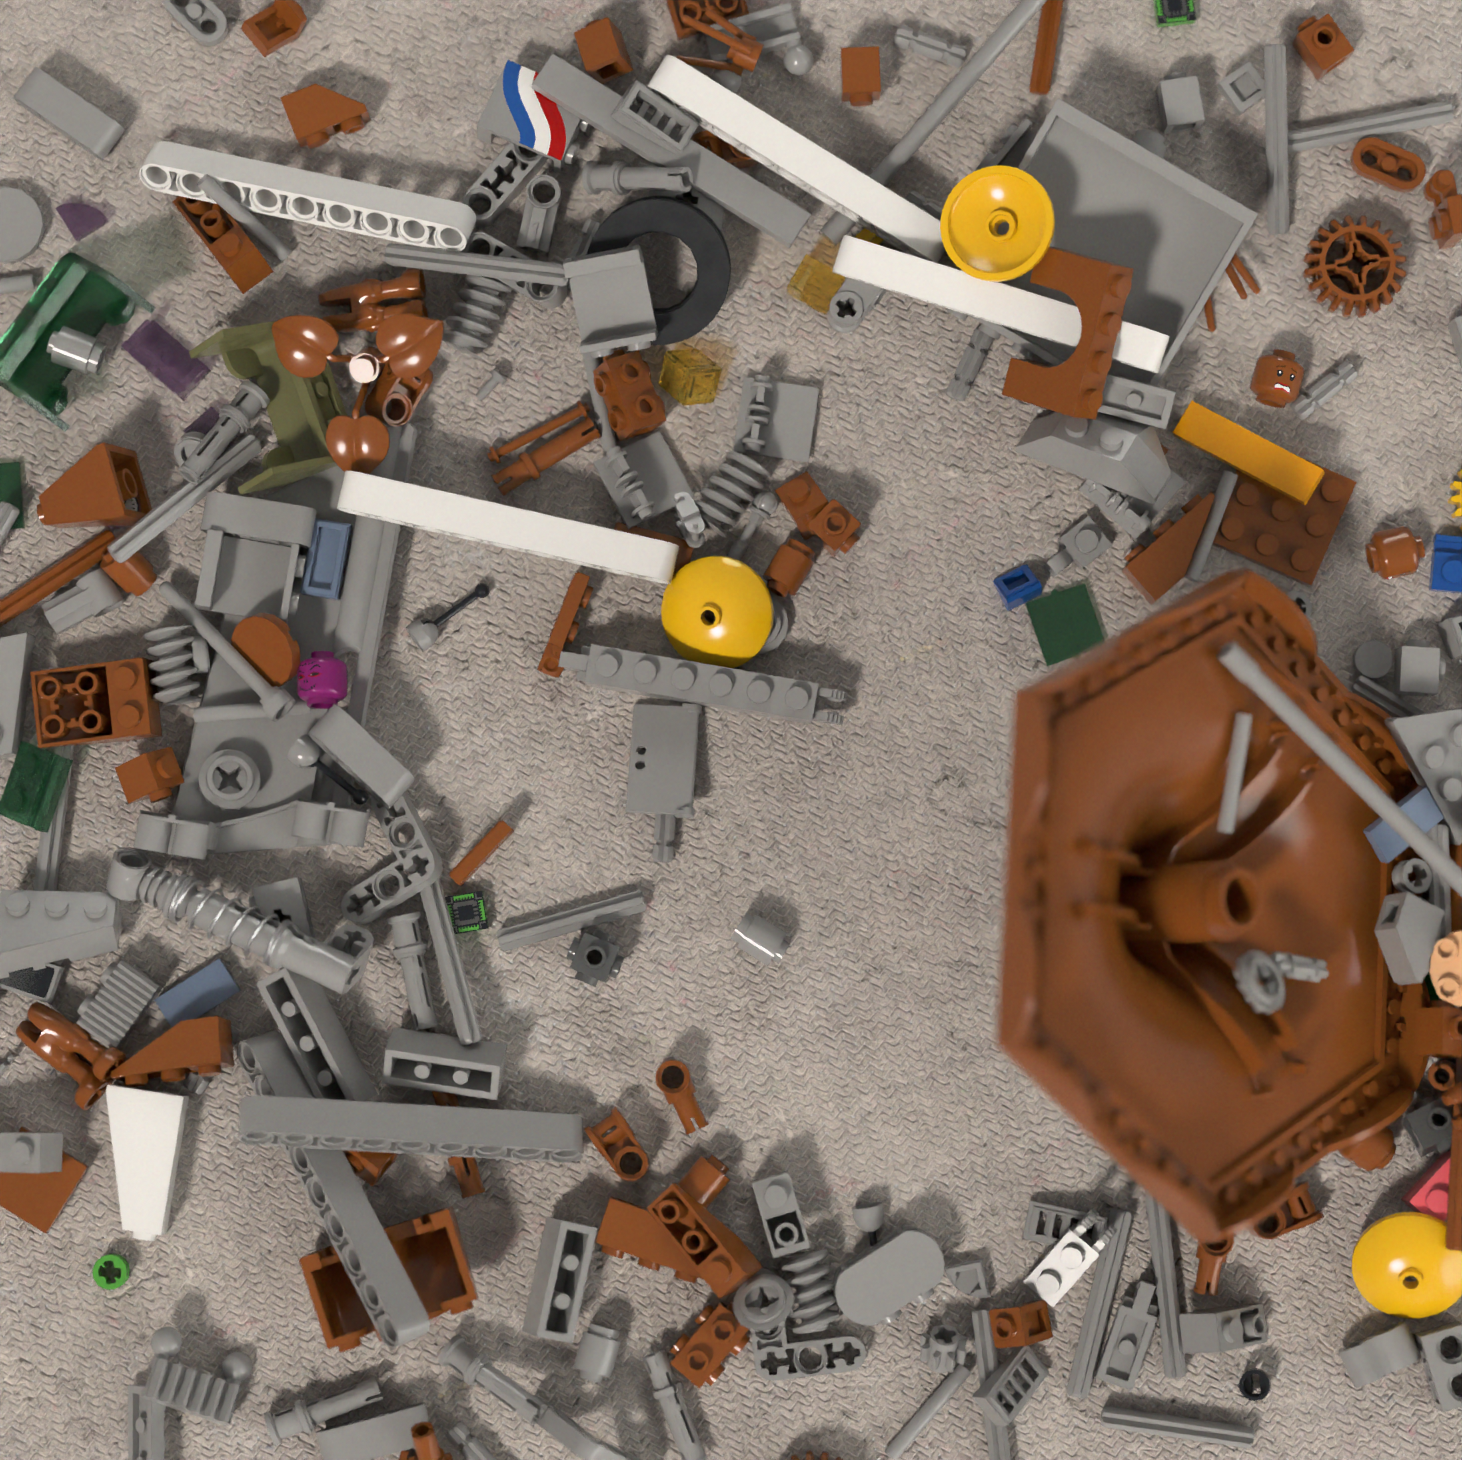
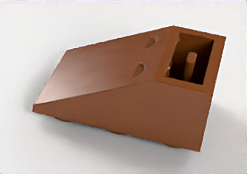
M141 657L30 672L38 748L162 737L159 702L152 700V695L158 691L156 686L150 685V680L156 677V672L148 669V665L154 661Z

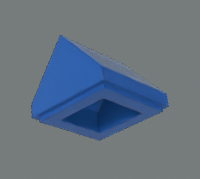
M1027 564L993 580L1007 611L1042 595L1041 583Z

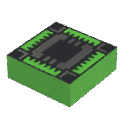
M1153 0L1157 28L1195 23L1196 17L1193 0Z
M483 891L445 897L455 934L489 929Z

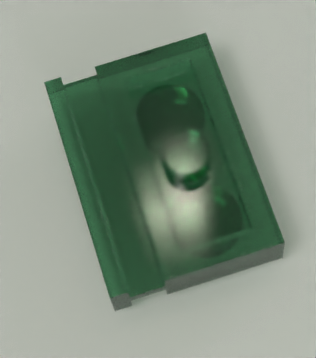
M21 741L0 801V815L25 826H30L37 831L48 833L73 760L62 757L45 748H38L33 743Z

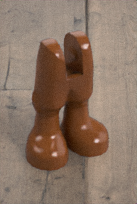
M408 267L399 277L381 281L366 278L360 283L335 288L318 295L319 305L323 307L349 305L350 313L330 315L322 318L329 322L337 332L370 331L373 333L378 331L379 326L388 317L400 313H409L429 318L427 306L423 298H426L423 269ZM385 299H419L386 307L379 305Z
M40 1002L33 1003L27 1011V1017L30 1021H22L15 1033L36 1055L56 1070L67 1073L77 1082L79 1087L75 1093L74 1101L84 1111L88 1110L103 1096L107 1085L113 1083L114 1079L111 1078V1071L125 1062L126 1054L118 1048H107L91 1039L88 1031L54 1009ZM77 1053L83 1055L91 1062L92 1066L81 1060Z

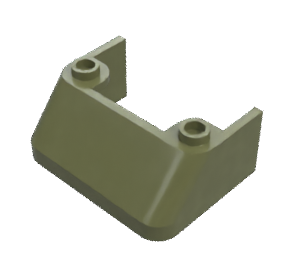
M275 321L222 329L189 351L191 359L222 354L225 365L233 376L242 380L256 378L258 387L270 399L266 409L280 447L274 448L264 455L262 460L263 472L239 486L238 491L240 495L286 486L338 466L328 451L326 431L330 421L335 416L347 415L329 362L327 361L325 370L315 377L303 378L290 373L282 365L276 351L272 334V325Z

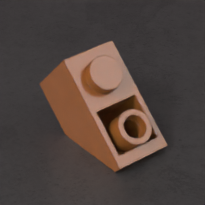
M313 84L280 97L301 148L307 145L310 149L320 147L330 141V136L343 132L345 135L358 132L365 127L364 123L371 121L365 104L318 84Z

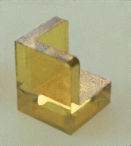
M806 254L787 285V294L817 312L826 315L832 298L843 285L846 277L833 273L832 268Z
M697 348L666 351L659 385L683 406L713 403L722 368Z

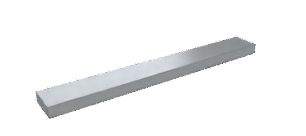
M553 53L532 83V89L658 167L690 168L693 174V183L685 184H690L696 191L788 248L792 246L810 218L811 213L691 139L683 152L678 156L620 124L610 116L622 96ZM633 104L630 110L636 113L639 107ZM646 112L643 119L649 122L652 115ZM660 120L656 128L662 131L666 123ZM673 128L669 137L675 140L679 131Z

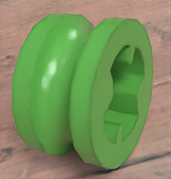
M108 1254L101 1257L93 1266L94 1281L101 1288L108 1290L122 1286L129 1278V1263L119 1254ZM107 1261H114V1267L121 1268V1277L119 1275L115 1277L117 1282H109V1277L102 1275V1267L108 1266Z

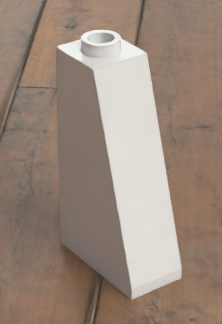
M108 1084L106 1098L122 1229L133 1231L132 1238L155 1241L156 1235L167 1233L189 1095Z

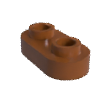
M1375 137L1364 138L1356 144L1351 152V166L1358 175L1402 193L1411 192L1421 184L1425 177V165L1419 156ZM1363 155H1373L1375 164H1366L1363 161ZM1404 168L1408 170L1410 178L1407 180L1401 179L1398 176V169Z

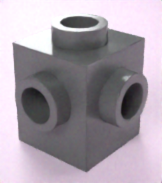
M595 928L593 935L584 932L582 939L574 937L566 958L572 960L570 968L577 971L575 979L596 987L598 980L607 983L609 976L617 978L625 957L618 955L621 947L614 945L615 936ZM592 950H598L602 954V961L598 965H592L588 962L587 956Z
M1434 1095L1429 1096L1414 1105L1416 1110L1405 1115L1402 1123L1420 1157L1437 1149L1440 1154L1451 1150L1453 1105L1445 1106L1441 1098L1436 1099ZM1433 1123H1438V1124H1440L1441 1126H1440V1127H1439V1126H1436V1125H1434Z

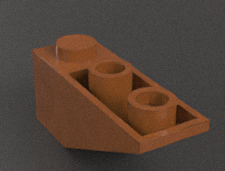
M178 196L172 201L242 294L273 272L253 242L234 218L221 206Z
M1212 492L1204 499L1199 494L1194 496L1181 508L1185 513L1181 519L1174 524L1169 518L1153 532L1157 539L1150 546L1145 548L1141 543L1124 558L1129 564L1124 567L1122 573L1151 605L1185 576L1215 498Z
M220 1016L180 1021L111 1071V1078L125 1082L126 1087H142L149 1085L148 1079L161 1077L163 1082H175L185 1080V1074L198 1072V1076L202 1077L222 1074L221 1068L234 1067L231 1021Z
M676 1183L670 1185L646 1208L719 1299L736 1292L744 1282L753 1277L763 1267L734 1232Z
M613 1196L610 1197L595 1243L602 1245L601 1252L621 1259L624 1253L639 1257L638 1265L655 1271H659L661 1265L676 1270L674 1277L696 1284L697 1278L703 1279L645 1207Z

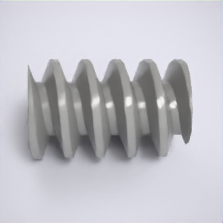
M466 275L464 282L471 289H459L458 296L465 303H453L452 310L459 317L448 316L446 318V324L452 330H444L443 341L464 354L481 358L474 351V347L486 348L488 344L480 337V334H493L494 332L486 321L487 319L499 320L500 318L492 310L493 305L503 307L506 305V302L498 294L499 292L511 293L513 289L491 277Z
M730 451L727 456L733 466L721 463L718 468L724 478L711 476L709 481L715 490L702 488L700 491L706 502L694 500L704 523L723 537H727L726 532L721 526L723 523L732 526L736 525V521L730 513L732 511L745 513L740 500L745 499L753 502L755 499L749 491L750 486L761 490L764 487L758 478L759 474L771 477V474L756 461L735 451Z
M192 625L158 628L144 634V639L156 642V645L146 650V654L158 657V660L148 665V669L160 673L159 676L150 680V685L162 688L161 691L152 695V700L164 703V706L202 702L201 697L190 695V691L200 687V682L188 680V676L198 670L196 667L186 664L187 660L193 658V651L184 649V646L191 643L194 637L182 634V630Z
M825 1249L785 1256L790 1258L791 1261L783 1265L781 1271L793 1273V1277L786 1282H788L791 1288H796L794 1293L796 1300H794V1303L799 1304V1308L794 1310V1314H790V1317L802 1319V1323L792 1329L793 1333H812L837 1327V1325H831L830 1323L839 1317L838 1311L827 1309V1307L836 1302V1298L834 1295L824 1294L825 1291L834 1286L833 1281L821 1278V1276L831 1271L830 1265L818 1263V1261L828 1255Z

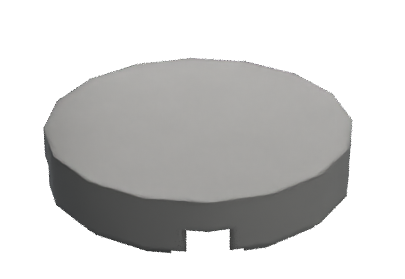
M0 187V263L20 262L32 255L38 248V244L45 231L44 216L36 201L24 191L11 187Z

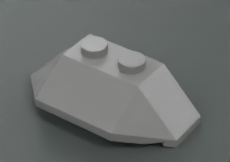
M1053 411L1033 420L1016 446L1017 453L1155 504L1171 478V472L1154 426L1101 412L1097 413L1096 420L1071 417Z

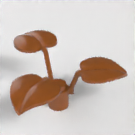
M409 313L395 314L388 317L379 326L376 334L378 349L366 347L356 355L352 353L334 355L331 353L339 343V335L335 328L322 318L311 315H290L275 321L272 325V334L276 351L282 365L290 373L303 378L315 377L325 370L328 360L331 362L350 363V373L355 380L361 382V388L352 411V417L338 415L330 421L326 431V444L331 457L344 472L355 471L370 475L385 459L390 447V434L380 419L372 415L359 417L367 390L371 386L370 382L383 372V368L388 361L392 372L399 378L410 379L423 374L432 365L439 353L444 333L443 321Z

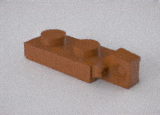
M577 572L571 579L537 668L538 671L546 675L559 678L564 669L563 667H558L560 653L564 651V643L572 644L580 623L573 620L578 607L586 609L594 587L587 585L590 576Z

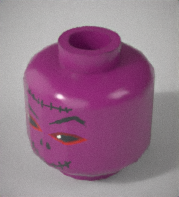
M331 651L311 652V658L301 661L297 671V693L300 699L306 701L309 708L330 709L334 704L338 706V702L342 701L348 693V669L345 662L334 658V653Z

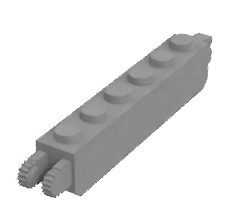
M591 644V647L582 646L581 654L561 651L558 667H563L566 670L577 671L576 680L585 682L587 686L683 703L699 704L706 707L812 724V721L843 725L844 716L839 715V713L814 710L816 697L829 699L833 702H846L848 697L847 692L818 687L819 683L594 644Z

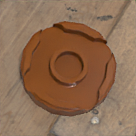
M261 612L243 619L235 627L231 638V645L272 687L285 685L297 674L300 664V648L297 639L292 640L288 632L291 629L286 622L273 614Z

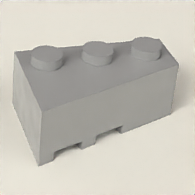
M1 890L0 979L10 977V972L33 967L34 971L46 968L45 964L67 958L72 962L118 950L123 918L119 899L110 895L109 892Z

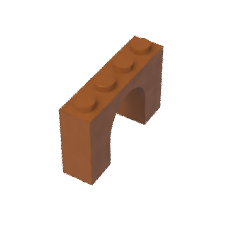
M1049 246L1044 257L1033 268L1030 283L1064 292L1071 297L1077 305L1081 316L1080 340L1073 354L1065 362L1055 367L1035 360L1011 357L1002 395L1071 417L1096 420L1103 400L1102 393L1107 374L1112 365V354L1117 334L1122 326L1121 318L1126 298L1131 290L1134 268Z

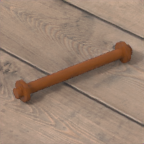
M580 400L577 401L578 407L495 450L493 446L489 447L491 452L487 456L491 462L496 461L497 464H500L499 458L581 415L584 418L588 417L587 412L590 411L588 404H582Z

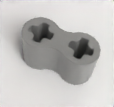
M1405 1321L1384 1327L1365 1338L1344 1346L1338 1351L1356 1388L1370 1384L1391 1372L1415 1363L1421 1358Z

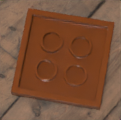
M1308 461L1322 468L1325 474L1307 504L1303 505L1236 469L1235 474L1238 475V478L1214 538L1213 545L1310 587L1350 499L1356 481Z

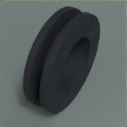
M649 196L630 201L612 212L596 231L587 254L627 247L635 238L647 233L665 232L675 236L690 248L697 263V280L693 290L678 304L668 308H653L658 336L656 340L650 341L651 345H667L694 336L715 318L727 295L731 276V260L723 234L705 212L691 203L678 198Z

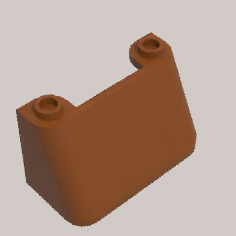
M453 1206L383 1228L427 1314L438 1310L450 1309L451 1315L474 1308L472 1301L478 1299L479 1296ZM334 1246L311 1252L299 1258L327 1348L330 1349L338 1346L341 1353L361 1346L360 1338L377 1331Z

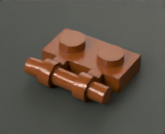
M1439 170L1425 184L1423 193L1425 198L1433 202L1434 211L1432 212V217L1429 218L1428 225L1432 240H1437L1440 250L1454 247L1462 239V194L1458 195L1453 173L1449 170Z

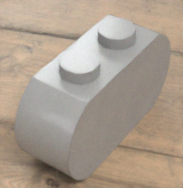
M901 1226L875 1245L870 1246L837 1267L833 1277V1294L839 1308L851 1321L866 1326H874L881 1321L882 1325H886L902 1314L900 1308L911 1301H914L915 1304L921 1303L934 1294L933 1287L938 1285L943 1277L944 1257L940 1247L927 1232L914 1226Z

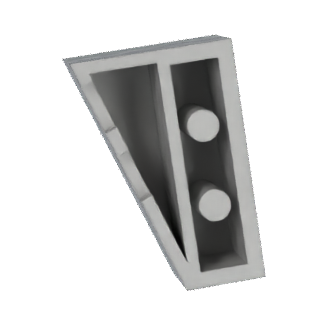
M28 632L0 638V760L18 757L21 754L28 684H30L31 657L36 638Z

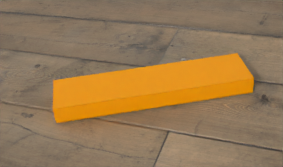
M1194 401L1190 402L1172 432L1174 437L1303 505L1307 504L1325 474L1322 468Z

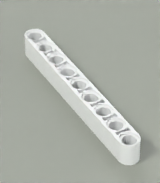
M671 55L664 57L647 85L649 89L697 121L699 126L906 254L935 263L939 262L945 252V248L941 238L940 221L680 59Z
M168 141L156 142L151 147L139 171L142 183L154 191L217 204L197 186L199 180L208 174L248 211L426 248L461 252L466 247L476 223L474 211L468 205L460 202Z
M843 235L833 266V273L1075 349L1079 343L1082 327L1080 312L1076 306L1003 283L983 281L958 269ZM1122 321L1121 329L1117 334L1112 360L1158 373L1170 336Z
M345 471L337 504L338 510L359 516L663 584H671L679 551L678 545L658 539L355 471Z

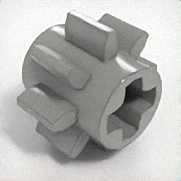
M949 1325L933 1326L930 1335L921 1334L920 1361H927L928 1367L937 1373L953 1372L956 1363L965 1364L967 1349H965L966 1336L959 1337V1332Z

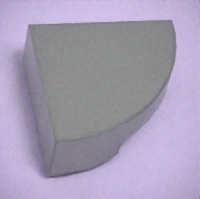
M982 1258L944 1266L947 1277L958 1290L977 1298L990 1297Z

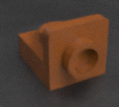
M1043 1299L989 1311L996 1348L1027 1346L1053 1338L1047 1302Z

